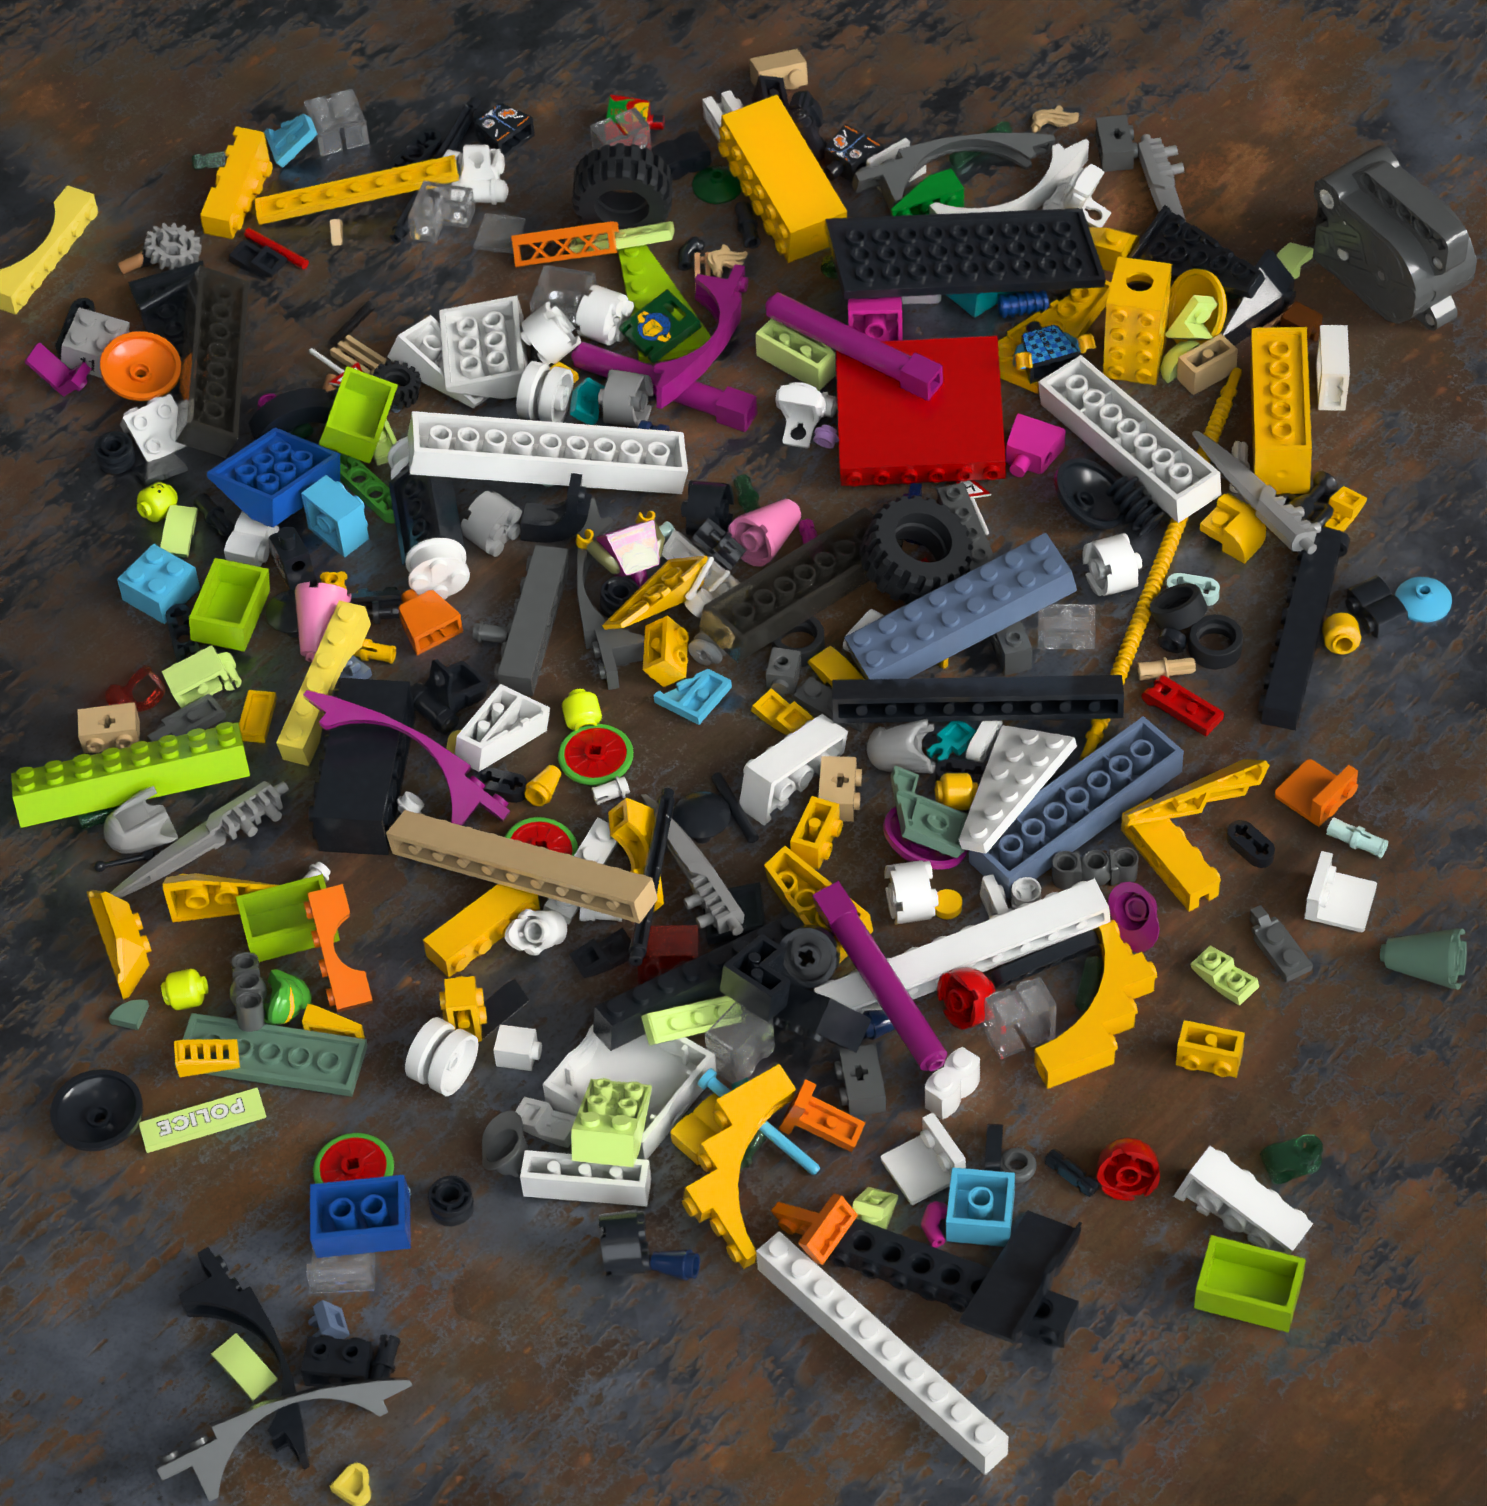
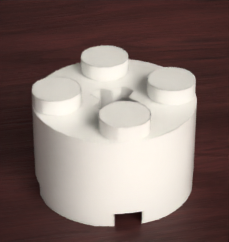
M598 285L591 286L589 288L592 290L591 294L583 296L577 310L576 324L580 325V330H577L578 335L606 345H612L616 341L622 342L625 336L619 331V327L632 314L634 303L629 301L625 294Z
M550 302L544 303L522 322L523 331L520 333L522 340L529 346L533 345L539 352L537 353L539 359L548 365L550 363L556 364L581 343L580 336L574 337L571 332L575 327L568 317L556 306L551 309L549 307Z
M1126 533L1095 540L1084 545L1082 553L1083 565L1088 564L1090 573H1086V578L1096 595L1108 596L1138 587V569L1142 568V559L1138 552L1134 553Z
M923 860L887 865L885 867V879H891V883L885 888L891 918L895 919V925L929 920L935 917V907H938L939 903L936 889H931L929 879L933 877L930 861L923 862Z

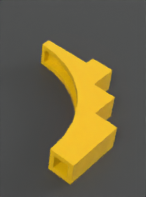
M1110 920L1111 922L1093 929L1101 942L1099 947L1102 954L1104 974L1099 991L1089 1009L1063 1034L1035 1048L1034 1066L1047 1089L1114 1064L1115 1051L1118 1050V1046L1113 1035L1134 1028L1135 1014L1138 1013L1134 999L1154 992V983L1157 978L1154 964L1151 961L1147 962L1142 952L1133 955L1127 942L1123 943L1121 940L1120 931L1115 920Z
M780 1064L716 1099L713 1116L721 1129L725 1128V1130L702 1142L698 1153V1161L705 1172L710 1171L711 1173L685 1187L684 1199L682 1200L686 1212L691 1217L695 1216L699 1223L711 1218L709 1222L714 1233L718 1237L722 1235L728 1244L726 1249L730 1258L735 1263L739 1262L743 1269L755 1263L757 1254L746 1232L740 1212L738 1193L740 1166L745 1151L757 1131L775 1112L794 1098L796 1088Z

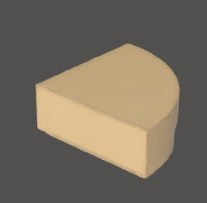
M332 219L329 221L331 244L333 246L342 245V220Z

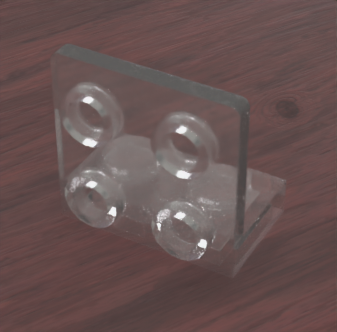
M312 1246V1264H307L306 1271L311 1294L375 1291L376 1252L317 1258Z

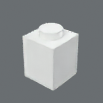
M500 1024L493 1049L496 1066L532 1071L534 1061L540 1059L542 1043L537 1040L536 1029Z

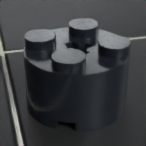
M689 481L688 500L683 501L681 506V516L686 517V535L693 536L707 518H710L725 532L728 531V527L733 521V514L729 513V504L734 505L733 489L730 484Z
M817 925L799 926L789 932L779 944L786 949L782 975L791 980V984L802 988L820 986L828 981L838 968L840 946L834 936L825 928ZM808 950H811L815 961L811 960L809 963H805L803 961L805 956L801 952L806 953Z
M630 1210L599 1214V1228H602L600 1241L606 1278L642 1274L645 1271H650L649 1243L646 1241L644 1211Z

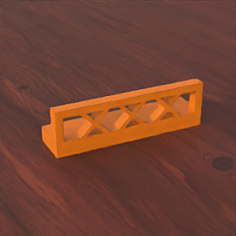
M610 221L512 235L515 267L617 253L615 233H619L618 222ZM608 234V249L600 250L593 244L597 236ZM580 238L586 243L580 253H575L568 248L573 239ZM556 242L561 246V249L555 256L550 257L543 249L547 243ZM530 245L536 252L530 260L522 261L520 247ZM589 247H591V248L594 249V251H587V250L589 249ZM565 250H566L568 253H570V254L562 255V253H563ZM539 254H541V255L544 256V258H537V257L539 256Z

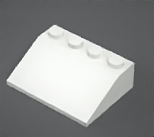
M517 295L439 310L446 391L499 399L517 397L522 374L528 365L526 343L520 336V333L523 331L522 322L524 317Z

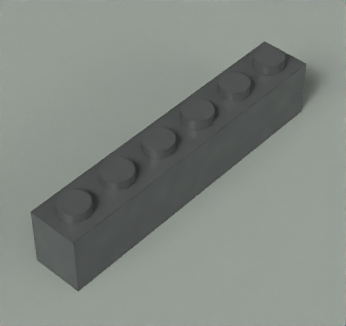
M535 545L533 555H529L527 558V576L521 579V596L515 599L514 620L510 619L508 623V640L502 643L501 664H496L494 678L498 680L499 685L502 684L523 695L533 696L570 569L569 552L566 548Z

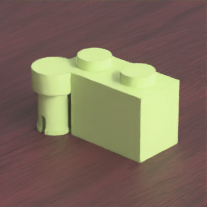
M213 645L162 671L171 693L181 709L207 694L213 695L223 690V685L218 676H220L224 688L229 691L235 690L232 682L235 683L237 688L242 683L235 670L236 663L232 655L227 652L217 654Z

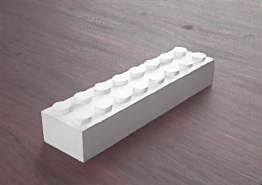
M1082 355L1038 381L1041 405L1124 477L1127 476L1128 479L1138 477L1139 480L1135 486L1140 487L1144 485L1143 493L1145 495L1151 494V500L1157 503L1176 522H1181L1221 496L1220 472Z

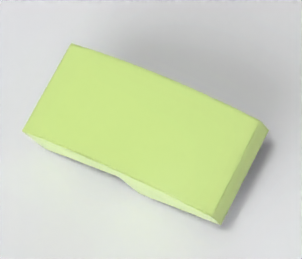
M1290 242L1276 256L1294 279L1300 276L1301 266L1313 258L1314 248Z
M178 505L169 506L160 546L162 549L176 557H189L191 537L194 535L197 518V508Z
M1211 945L1191 963V968L1205 982L1239 1006L1259 988L1257 978L1235 967L1231 956Z
M237 1333L211 1353L218 1364L231 1379L235 1380L252 1402L278 1381V1378Z

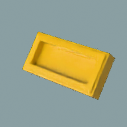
M248 690L239 722L243 741L266 743L277 701L276 692Z

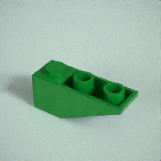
M952 168L929 175L891 209V216L930 214L929 205L935 202L962 208L964 207V187Z

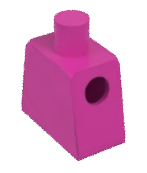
M1018 413L1006 445V462L1011 465L1009 468L1010 472L1016 477H1023L1027 470L1036 474H1042L1064 450L1066 429Z

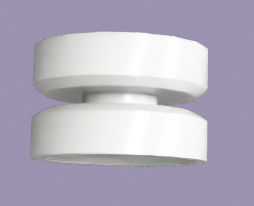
M531 361L523 372L518 387L516 410L519 418L533 421L539 418L540 421L562 423L571 403L574 383L571 370L562 367L550 369L548 364Z
M439 1017L432 1018L421 1028L410 1046L405 1064L406 1076L423 1085L428 1083L431 1089L444 1096L452 1095L461 1087L473 1068L478 1053V1038L461 1028L455 1030V1026Z

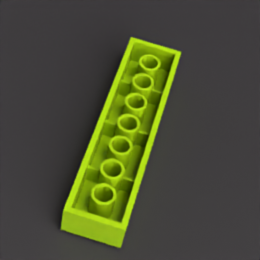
M224 722L218 724L215 728L206 730L201 728L193 729L184 735H166L157 741L148 743L139 741L126 748H108L99 754H81L68 761L54 760L41 767L20 768L16 772L11 773L12 797L20 827L23 828L120 806L137 792L150 786L155 787L157 794L148 799L249 777L250 772L239 722L233 724L231 722Z

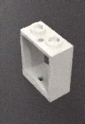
M1320 325L1316 358L1318 410H1346L1350 376L1348 325Z

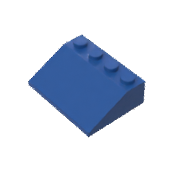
M275 427L208 471L207 478L251 519L273 528L304 507L301 493L322 477L327 475L335 482H340V453Z

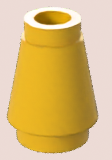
M548 765L527 783L526 799L535 806H543L549 803L561 777V771L556 766Z

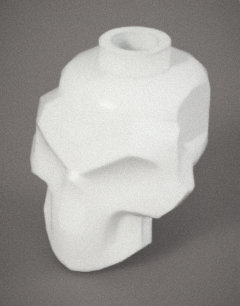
M525 909L518 915V919L513 920L507 927L505 940L513 948L519 951L525 950L527 954L537 956L544 949L561 944L567 935V923L561 913L556 910L533 911Z

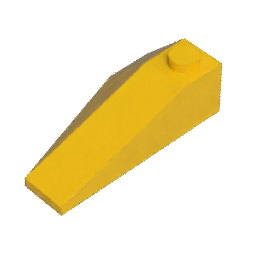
M1089 227L1102 269L1114 273L1117 258H1127L1137 245L1140 236L1113 228Z
M707 556L669 559L602 625L605 630L625 628L684 603L687 600L684 595L693 586L708 560ZM703 579L702 583L700 584L699 588H701V587L703 586V584H704V579Z
M194 873L166 877L163 882V891L173 923L240 914L236 896L278 885Z

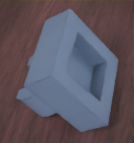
M353 655L342 670L338 682H341V678L369 679L372 676L371 669Z
M324 1300L313 1306L315 1316L309 1319L308 1324L315 1328L319 1327V1331L313 1334L312 1337L329 1335L335 1339H345L350 1335L342 1308Z

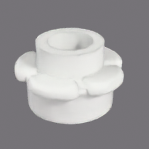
M408 791L403 796H399L397 803L399 805L398 810L401 813L407 810L422 814L421 809L424 807V803L418 796Z

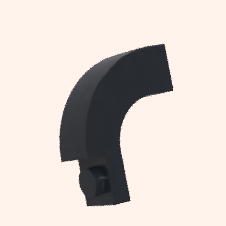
M301 388L280 394L266 402L249 421L253 438L257 440L275 427L289 433L295 427L305 423L318 422L326 424L334 400H330L326 389Z
M571 473L567 499L563 502L553 505L525 503L521 521L520 540L537 543L558 542L571 538L582 530L587 522L592 494L586 493L587 487L582 486V474Z

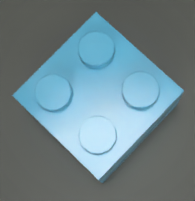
M325 475L301 493L309 530L344 558L369 540L368 522L365 519L363 501L358 496H353L346 491L339 481L335 482Z
M152 544L117 578L122 600L163 624L167 622L166 611L171 606L185 604L201 589L194 566L155 544Z
M952 1167L946 1218V1242L1005 1247L1011 1236L1015 1173Z

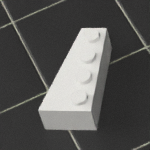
M821 714L815 719L807 721L803 727L794 733H789L775 746L767 748L757 758L749 760L743 769L744 777L739 801L744 812L765 826L771 820L770 813L776 808L782 810L789 804L788 798L796 789L802 792L809 785L814 773L820 775L821 756L840 757L844 753L848 731L837 723H833L824 714Z
M1209 1146L1174 1194V1197L1182 1202L1188 1198L1198 1204L1196 1210L1205 1216H1208L1211 1212L1220 1217L1224 1222V1227L1230 1231L1245 1232L1248 1234V1241L1257 1247L1289 1255L1313 1225L1302 1211L1289 1206L1281 1199L1277 1192L1265 1188L1256 1181L1249 1171L1240 1169L1230 1161L1224 1152L1215 1150L1211 1146Z

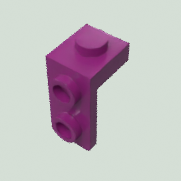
M37 343L24 360L31 369L63 397L74 390L80 391L87 384L88 379L86 377L91 371V368L85 362L73 369H69L41 343Z

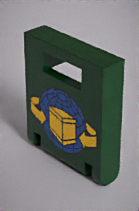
M667 289L622 323L619 331L626 336V339L643 356L648 357L650 362L655 363L702 326L700 320ZM674 308L684 317L680 321L671 314L674 312Z

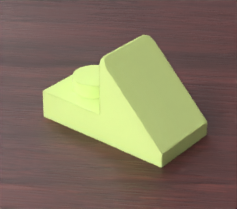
M1193 295L1165 335L1167 338L1212 339L1213 337L1204 323L1209 319L1218 303L1211 296Z
M868 1187L853 1202L852 1208L858 1214L856 1218L887 1230L898 1195Z

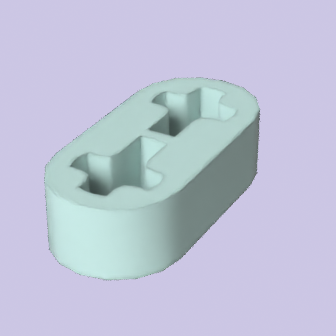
M1175 573L1167 579L1166 589L1178 584H1196L1201 589L1207 606L1214 605L1219 599L1220 585L1212 578ZM1205 590H1210L1208 594L1204 593Z

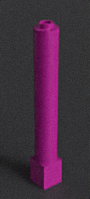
M781 293L770 296L766 301L765 310L767 317L900 381L902 389L927 401L943 384L942 365L918 353L909 356Z
M586 342L580 343L579 346L573 349L571 359L575 367L605 378L608 377L611 369L648 375L653 383V395L657 396V390H654V383L656 380H660L662 374L654 373V366ZM695 381L673 400V402L716 416L717 423L742 432L747 431L757 416L756 396L729 386L725 390H721Z
M837 881L813 894L816 911L830 933L836 936L921 1070L935 1071L941 1068L945 1063L947 1051L857 914L855 905L840 882Z

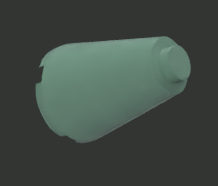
M1461 928L1388 938L1386 944L1381 945L1380 961L1385 962L1387 969L1450 989L1459 990L1462 983H1458L1457 978L1458 975L1464 976L1466 968L1467 943L1466 941H1460V935H1464L1465 931Z

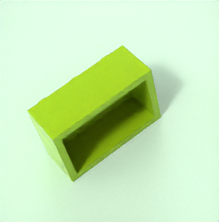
M347 366L319 445L370 464L398 385Z
M215 558L189 616L191 641L245 652L270 592L269 569Z
M323 874L236 896L249 951L258 957L259 962L315 948L311 931L316 930L314 918L307 919L303 902L309 901V892L326 888ZM338 929L334 937V942L340 941Z
M1211 1235L1196 1287L1194 1309L1289 1333L1303 1281L1306 1259Z

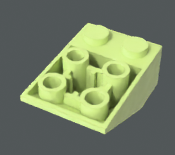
M606 1078L591 1079L571 1129L572 1161L634 1167L640 1151L652 1085L641 1084L635 1081H611Z

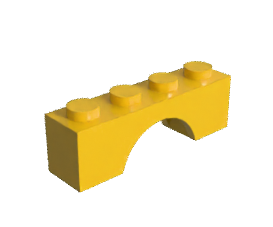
M625 798L608 812L610 836L627 853L631 863L630 872L644 875L655 819L654 809ZM661 875L657 891L658 900L655 903L654 912L664 904Z

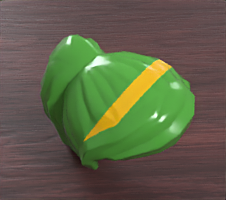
M277 969L270 971L268 983L271 984L273 990L270 1002L263 1004L266 1012L265 1023L281 1025L292 1021L301 1010L306 1009L307 1004H312V994L305 982L297 976H292Z

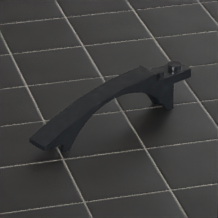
M209 1247L198 1252L201 1267L208 1279L179 1295L188 1318L207 1317L221 1319L240 1325L254 1333L268 1345L281 1365L283 1378L281 1396L297 1392L275 1329L251 1287L249 1286L243 1290L235 1277L232 1279L226 1274L229 1271L220 1254L214 1256ZM299 1402L288 1404L277 1410L268 1433L273 1439L271 1443L276 1452L289 1446L305 1470L310 1467L300 1405Z

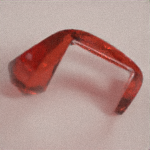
M143 665L130 678L125 687L119 684L110 685L105 692V698L109 705L135 702L137 712L153 708L163 698L165 686L159 677L152 672L150 666ZM149 675L158 686L146 700L139 702L133 698L132 691L140 680Z

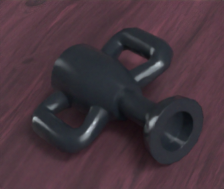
M1319 471L1313 477L1314 488L1309 494L1297 497L1290 493H1282L1277 497L1283 496L1286 499L1285 504L1289 502L1294 508L1298 506L1303 507L1305 514L1301 521L1318 522L1323 527L1333 516L1334 509L1330 504L1318 503L1316 501L1322 495L1334 494L1338 490V484L1329 473ZM1321 511L1313 521H1310L1315 512Z

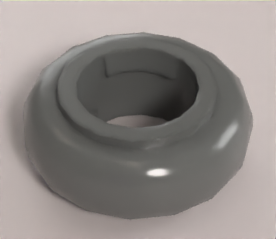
M1020 1147L1010 1148L1001 1155V1172L1015 1173V1184L1024 1183L1034 1176L1037 1168L1036 1159L1028 1150ZM1013 1161H1021L1026 1167L1021 1170H1014L1009 1167V1164Z

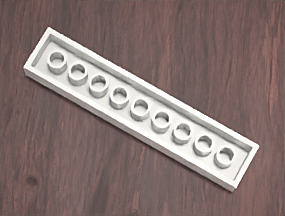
M412 411L407 434L410 474L569 486L571 473L582 474V486L589 488L682 494L688 474L683 432Z

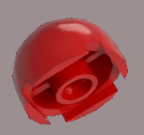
M960 967L940 976L937 984V996L939 1001L944 1000L947 1009L943 1010V1013L952 1025L960 1030L973 1028L989 1018L995 1006V988L984 973L976 968Z
M1118 1138L1110 1142L1100 1153L1097 1163V1179L1102 1185V1190L1114 1199L1124 1201L1135 1200L1132 1195L1144 1194V1197L1150 1195L1156 1189L1160 1180V1167L1156 1153L1147 1143L1137 1138Z

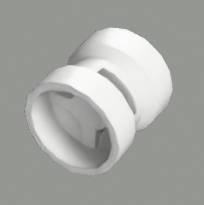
M1023 877L1013 883L1011 892L1012 910H1015L1024 903H1033L1041 900V886L1037 880L1031 877Z

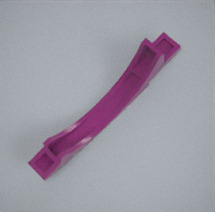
M735 264L728 279L697 274L695 278V300L713 315L718 327L712 337L697 350L678 359L655 364L654 373L662 374L660 380H656L654 383V390H657L656 408H664L681 395L706 372L728 344L741 320L742 292L746 293L748 287V277H745V266Z
M306 690L303 694L305 700L325 714L319 721V725L326 731L348 724H376L395 729L411 737L425 748L434 758L446 779L452 803L451 823L463 826L479 805L502 823L510 814V810L506 808L509 804L506 800L496 793L491 796L483 790L485 785L473 775L470 778L465 776L471 769V765L428 736L382 713L348 701Z

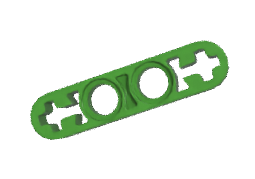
M340 453V481L383 521L391 524L395 523L390 488L360 460ZM357 476L366 477V479L360 483L352 481ZM374 491H380L383 493L380 497L372 498L369 496V494Z

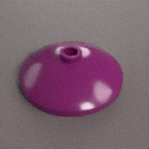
M896 806L885 817L883 831L888 843L899 856L908 862L930 861L932 870H942L960 864L968 850H965L958 858L902 837Z

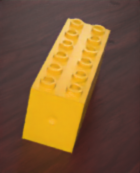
M778 95L721 115L719 152L722 157L727 158L732 175L734 177L737 176L740 180L744 195L750 197L753 210L757 216H761L766 233L774 238L778 253L780 255L783 254L787 262L790 263L829 248L824 228L825 219L847 218V210Z
M1307 327L1252 328L1250 378L1253 473L1267 486L1271 485L1276 490V494H1309L1312 442Z

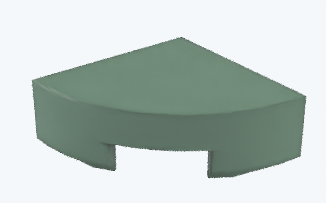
M132 1000L120 1005L110 1015V1024L139 1030L149 1008L148 1000Z

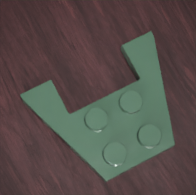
M894 766L890 778L902 837L937 850L942 854L958 858L965 851L961 849L959 837L968 814L915 794L919 775Z

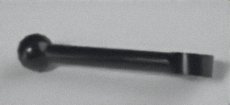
M147 850L142 855L109 862L97 861L94 864V869L97 872H102L108 867L141 860L148 862L155 857V853L153 850Z

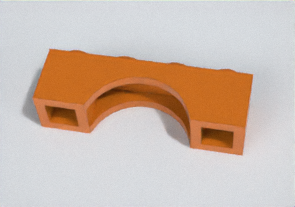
M343 884L309 892V901L303 903L307 919L314 918L316 930L311 931L315 948L321 947L324 959H320L318 962L322 978L329 977L331 988L326 989V994L330 1007L336 1005L337 1012L372 1004L373 1000L365 971L355 970L346 966L338 958L334 949L336 931L350 917Z

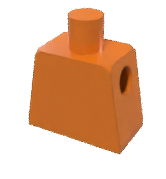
M409 589L402 594L403 604L398 607L400 620L417 656L463 632L460 613L434 590L418 595L415 590Z

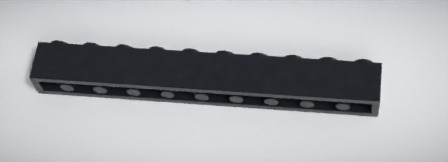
M1122 675L832 680L833 723L915 722L923 719H928V722L1124 718Z

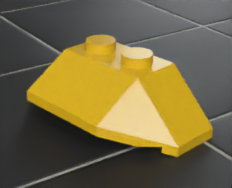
M87 891L88 899L123 999L129 998L150 965L146 953L152 952L147 936L140 937L139 930L143 929L138 912L132 914L128 902L106 891Z

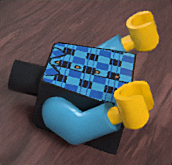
M1033 321L1026 326V333L1021 335V344L1016 347L1012 363L1016 370L1026 369L1030 384L1038 382L1077 358L1079 352L1083 354L1086 353L1087 349H1095L1096 345L1093 334H1084L1075 338L1063 332L1057 325L1042 328L1039 322Z

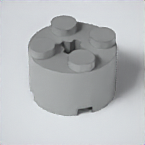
M611 369L608 373L605 389L602 388L598 395V403L603 405V422L638 427L641 420L647 421L652 405H647L648 396L653 397L651 377L640 373Z
M485 491L468 508L472 512L468 520L463 518L461 523L462 535L488 554L497 557L501 554L504 544L509 539L515 540L520 535L521 526L519 523L522 510L497 492Z

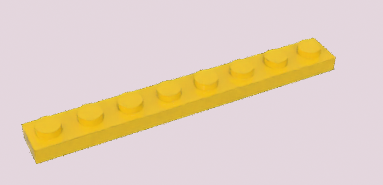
M455 155L256 198L257 220L259 225L456 182L459 181L457 161Z

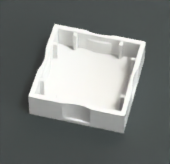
M592 1025L583 1041L573 1051L568 1053L543 1083L545 1102L550 1103L551 1107L559 1112L577 1116L591 1079L606 1078L611 1081H635L641 1084L652 1085L640 1151L637 1157L647 1160L702 1093L703 1089L697 1084L707 1070L712 1068L716 1071L715 1054L685 1037L649 1046L646 1034L610 1051L593 1033Z

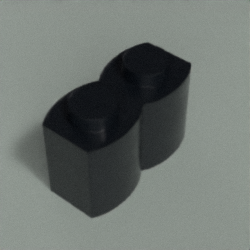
M698 131L684 133L675 140L661 142L651 149L653 155L658 154L669 166L672 180L681 179L688 172L701 171L712 163L711 151Z
M1375 575L1347 589L1346 607L1351 614H1356L1361 619V624L1367 633H1371L1378 639L1407 625L1408 612L1405 606L1391 593L1389 587L1379 576Z

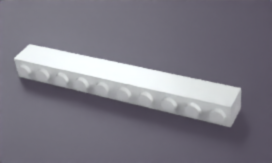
M1095 879L1087 882L1081 881L1074 884L1072 888L1061 892H1052L1046 895L1044 899L1033 903H1024L1013 911L1005 914H996L985 922L977 925H968L957 933L949 936H940L929 944L909 948L901 955L886 959L914 1000L936 991L940 976L955 968L971 967L985 972L1111 922L1109 906ZM857 969L851 971L845 977L837 980H828L819 987L814 988V992L832 998L861 1014L866 1010H883Z
M780 1231L756 1250L758 1270L979 1471L986 1475L1008 1455V1435Z

